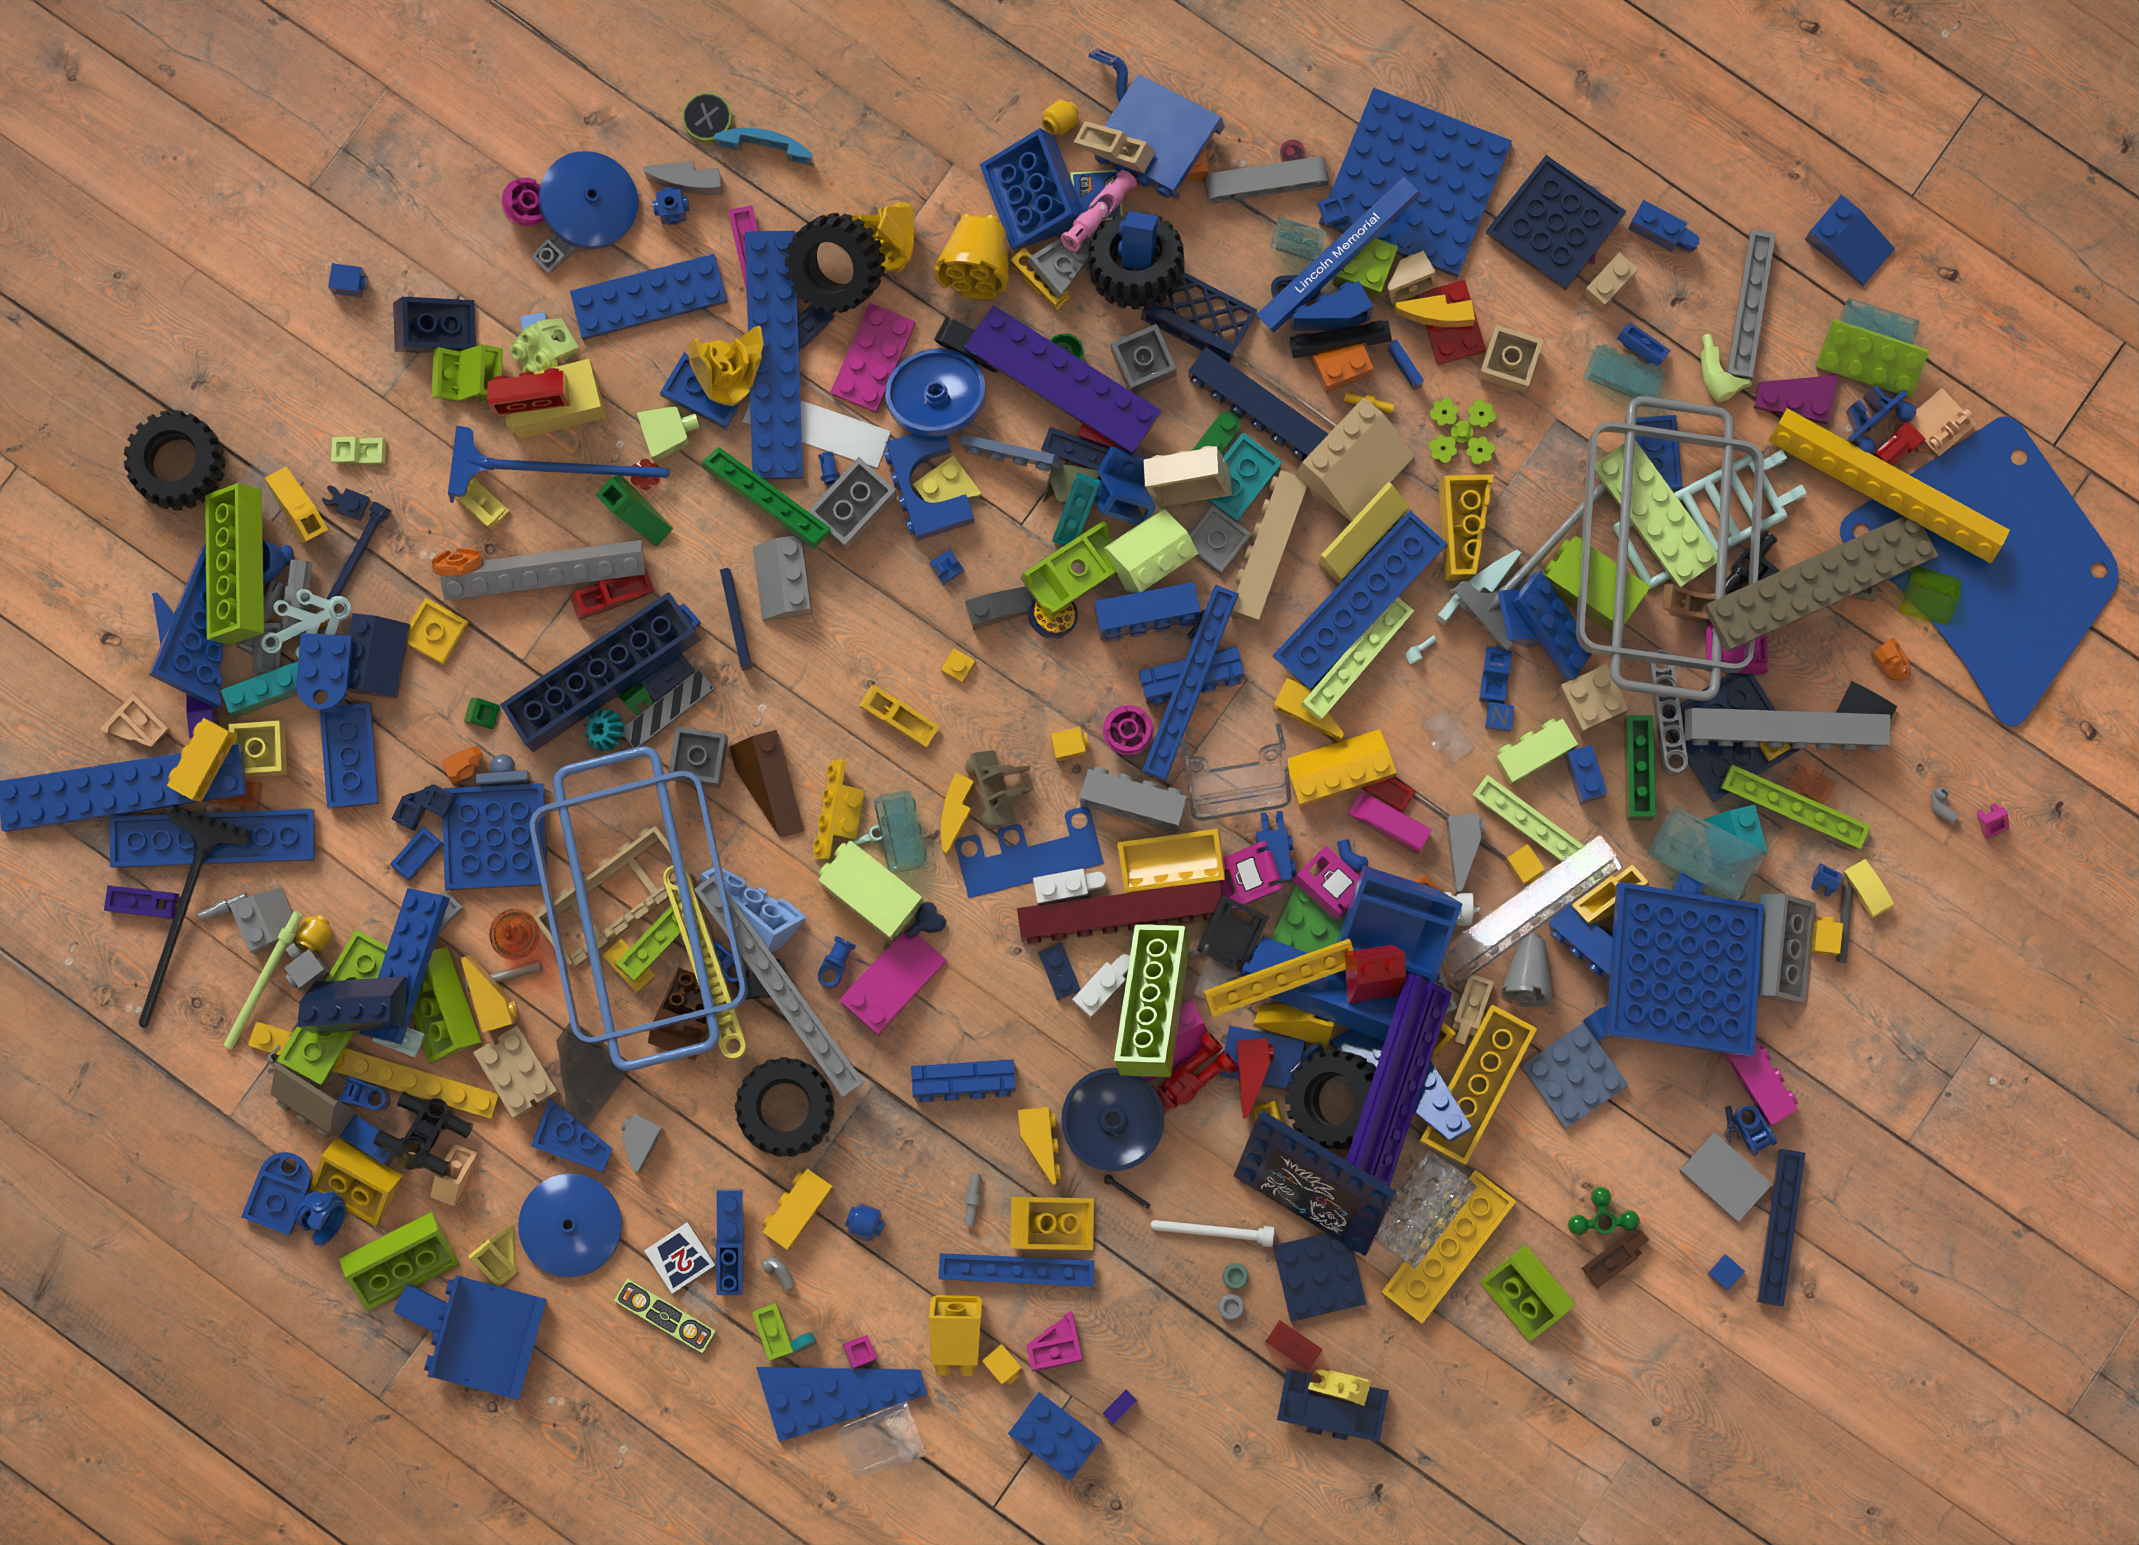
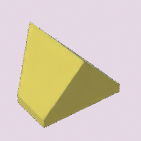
M514 1225L488 1239L469 1255V1258L495 1286L500 1287L518 1272L516 1269Z

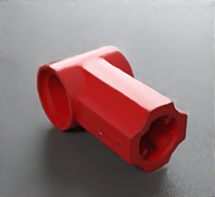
M1907 421L1873 455L1894 466L1904 455L1910 454L1926 438L1910 421Z

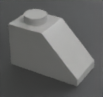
M634 1113L632 1118L629 1116L626 1118L621 1130L624 1131L622 1138L632 1171L640 1175L664 1129Z

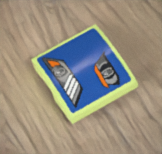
M1116 170L1070 173L1071 181L1083 212L1088 211L1089 205L1108 184H1112L1117 179L1118 172ZM1122 203L1106 220H1113V217L1119 214L1123 216Z

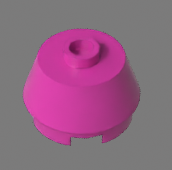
M520 178L510 182L505 187L502 194V207L505 217L511 223L518 226H534L543 221L538 204L540 185L536 183L537 180Z
M1124 705L1115 708L1108 714L1103 724V736L1107 745L1113 751L1122 755H1134L1142 752L1150 744L1153 737L1154 728L1151 718L1143 709L1136 706Z

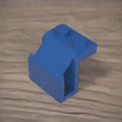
M1110 447L1099 466L1098 474L1101 477L1099 493L1096 494L1094 499L1102 514L1136 525L1151 517L1156 506L1144 486V459L1149 458L1136 454L1132 455L1127 451ZM1137 506L1147 509L1143 516Z

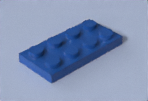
M1541 570L1534 572L1512 603L1567 681L1573 680L1592 653L1585 651L1579 645L1576 638V620Z
M371 704L337 706L332 710L320 711L327 808L379 804Z

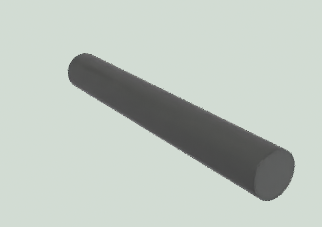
M1843 886L1840 923H1843L1841 950L1840 954L1837 955V962L1847 963L1853 896L1852 886Z

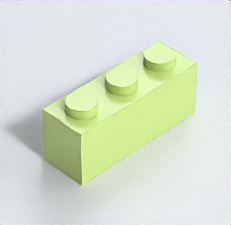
M1563 718L1557 722L1555 719H1551L1541 726L1543 730L1534 734L1533 731H1530L1519 738L1521 742L1517 745L1512 746L1510 743L1498 750L1499 755L1496 756L1495 761L1509 785L1516 783L1578 746Z

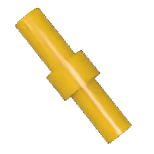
M1349 392L1345 394L1344 402L1357 405L1364 397L1380 411L1390 414L1393 412L1395 404L1376 400L1375 396L1366 394L1365 397Z

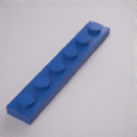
M940 1253L939 1280L1093 1287L1095 1261Z

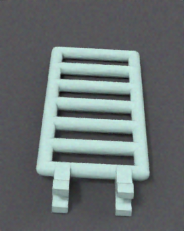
M1783 449L1764 459V472L1785 462L1787 457ZM1746 455L1732 463L1731 485L1752 522L1753 503L1736 474L1737 471L1747 466L1751 468L1754 474V461L1750 455ZM1722 468L1674 493L1679 501L1683 500L1694 522L1716 552L1718 550V543L1691 495L1705 488L1717 512L1720 514V495L1714 483L1722 479ZM1763 472V492L1775 514L1764 520L1761 519L1760 532L1787 518V512L1784 507L1803 498L1806 494L1802 484L1778 497ZM1731 515L1729 517V533L1731 537L1728 538V549L1751 538L1752 528L1750 526L1740 532ZM1620 521L1613 525V530L1618 539ZM1629 538L1628 557L1640 579L1651 586L1650 589L1670 580L1671 577L1665 569L1662 573L1652 578L1650 577Z

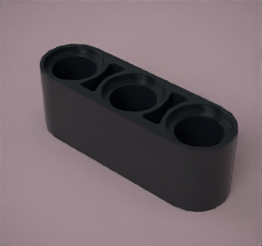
M946 317L934 341L946 349L968 356L977 365L997 373V369L964 349V346L975 330Z

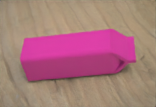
M1362 792L1359 793L1348 812L1349 815L1362 824L1416 854L1420 853L1432 831L1423 824Z

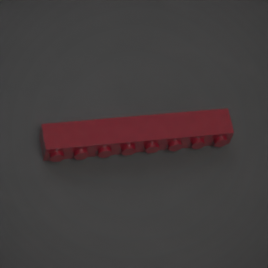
M1220 881L1017 908L1021 941H1027V944L1042 943V938L1052 937V941L1067 939V935L1077 934L1078 938L1089 937L1093 935V931L1102 930L1103 934L1118 932L1117 928L1128 927V931H1134L1135 925L1152 923L1153 925H1168V921L1178 920L1179 924L1194 922L1193 918L1196 917L1210 920L1221 897Z

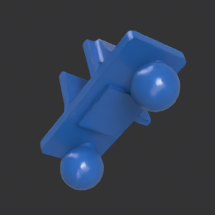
M1877 386L1869 389L1863 399L1876 414L1870 419L1866 414L1868 409L1860 400L1854 402L1848 408L1846 414L1855 432L1846 441L1850 443L1855 441V446L1873 455L1876 449L1874 441L1864 437L1862 434L1872 430L1887 417L1890 410L1895 406L1897 407L1896 415L1899 420L1903 422L1912 421L1916 416V408L1912 403L1906 402L1903 399L1907 392L1903 390L1892 400L1886 397Z

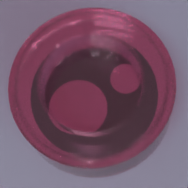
M1291 139L1282 144L1280 158L1283 162L1304 159L1305 148L1300 141Z

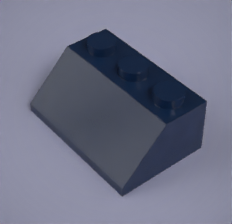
M352 613L348 635L353 637L348 692L389 698L398 697L410 624L374 615Z

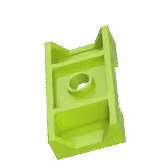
M1105 521L1097 524L1023 572L1020 578L1049 619L1069 607L1073 601L1096 586L1118 575L1104 547L1113 542ZM1076 562L1082 564L1084 572L1080 574L1073 572L1071 564Z

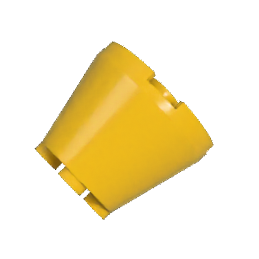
M963 214L960 221L935 264L933 275L936 282L942 288L950 287L962 292L961 297L974 300L996 299L997 294L1003 291L1006 292L1009 282L1007 232L999 223L998 217L993 215L981 217L971 214Z

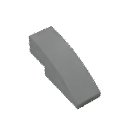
M693 161L643 166L646 178L661 186L675 187L676 189H681V192L690 194H723L719 168L695 170Z

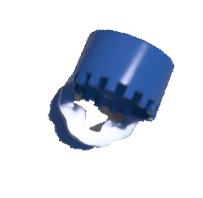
M837 936L834 938L835 944L830 954L826 955L818 972L820 984L828 989L838 986L847 966L845 962L851 950H854L856 947L851 942H844L845 939L842 940L841 937ZM826 970L836 972L837 978L833 983L823 981L822 975Z

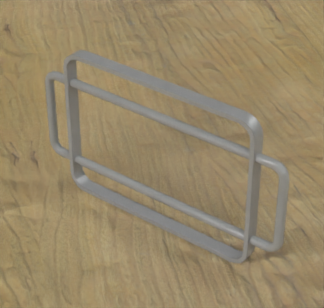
M1639 396L1632 399L1628 404L1626 423L1604 422L1597 426L1589 438L1576 638L1579 645L1585 651L1611 657V679L1620 689L1708 701L1719 692L1721 672L1737 673L1743 670L1753 658L1755 640L1745 644L1743 662L1735 664L1722 662V642L1714 627L1711 660L1622 648L1635 436L1723 448L1715 600L1725 596L1733 450L1745 452L1752 457L1755 472L1748 585L1758 581L1764 459L1760 449L1753 443L1734 439V419L1724 408ZM1640 406L1719 417L1724 421V438L1636 425L1637 409ZM1602 432L1625 434L1612 646L1595 644L1585 634L1597 436ZM1621 658L1710 670V687L1706 691L1625 680L1620 672Z

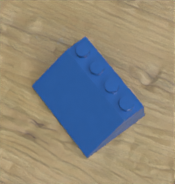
M1041 128L980 164L1000 221L1007 232V239L1012 250L1068 232L1073 227V222L1083 213L1055 136Z

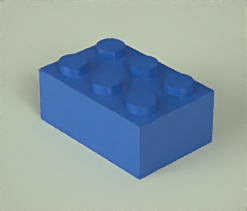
M1038 1392L1008 1433L1069 1481L1072 1480L1101 1440L1099 1436L1040 1392Z

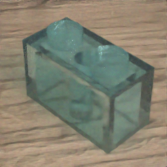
M1279 217L1272 237L1271 249L1314 261L1322 252L1327 231Z

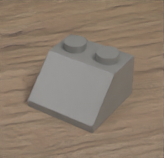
M282 888L254 894L229 905L247 948L254 955L276 946L282 927H286L293 914Z

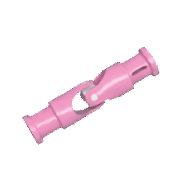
M1119 171L1117 179L1112 184H1108L1089 205L1088 211L1083 212L1073 222V227L1060 237L1062 244L1068 250L1077 252L1081 247L1080 244L1086 238H1090L1098 229L1100 222L1106 220L1125 198L1124 195L1137 185L1134 176L1127 171Z

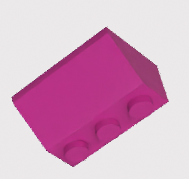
M1192 1000L1181 1005L1172 1070L1179 1067L1184 1060L1187 1062L1202 1047L1201 1037L1207 1032V1028ZM1143 1076L1148 1082L1157 1078L1155 1076Z

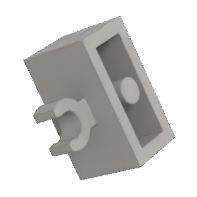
M294 943L285 949L294 960L284 967L288 972L285 977L293 988H297L299 991L302 989L307 992L314 982L325 981L330 973V969L317 953L310 949L302 953L300 948Z

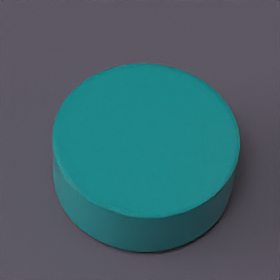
M809 1332L791 1341L790 1345L793 1352L798 1353L813 1346L817 1340L814 1334Z

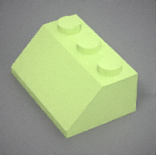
M1161 509L1104 547L1125 590L1135 593L1143 592L1198 554L1188 532L1166 509Z

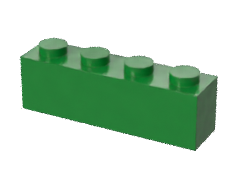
M1628 715L1624 720L1626 821H1652L1655 817L1653 715Z

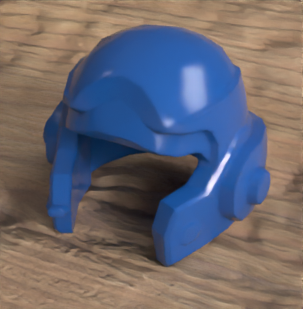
M314 1191L300 1199L295 1208L294 1215L298 1225L303 1230H316V1233L312 1235L314 1245L323 1246L340 1230L345 1220L346 1206L344 1199L335 1192L321 1193Z

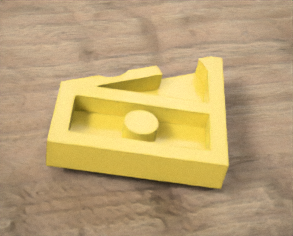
M951 456L913 483V487L921 498L930 503L946 501L964 494L967 495V498H978L982 495L954 456Z

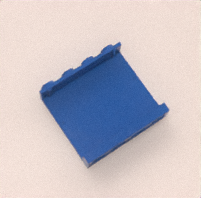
M455 1275L454 1280L449 1279L445 1294L450 1295L447 1305L442 1304L438 1317L439 1320H442L440 1331L435 1330L431 1342V1345L435 1346L433 1356L428 1355L424 1370L428 1371L427 1377L519 1400L547 1299Z

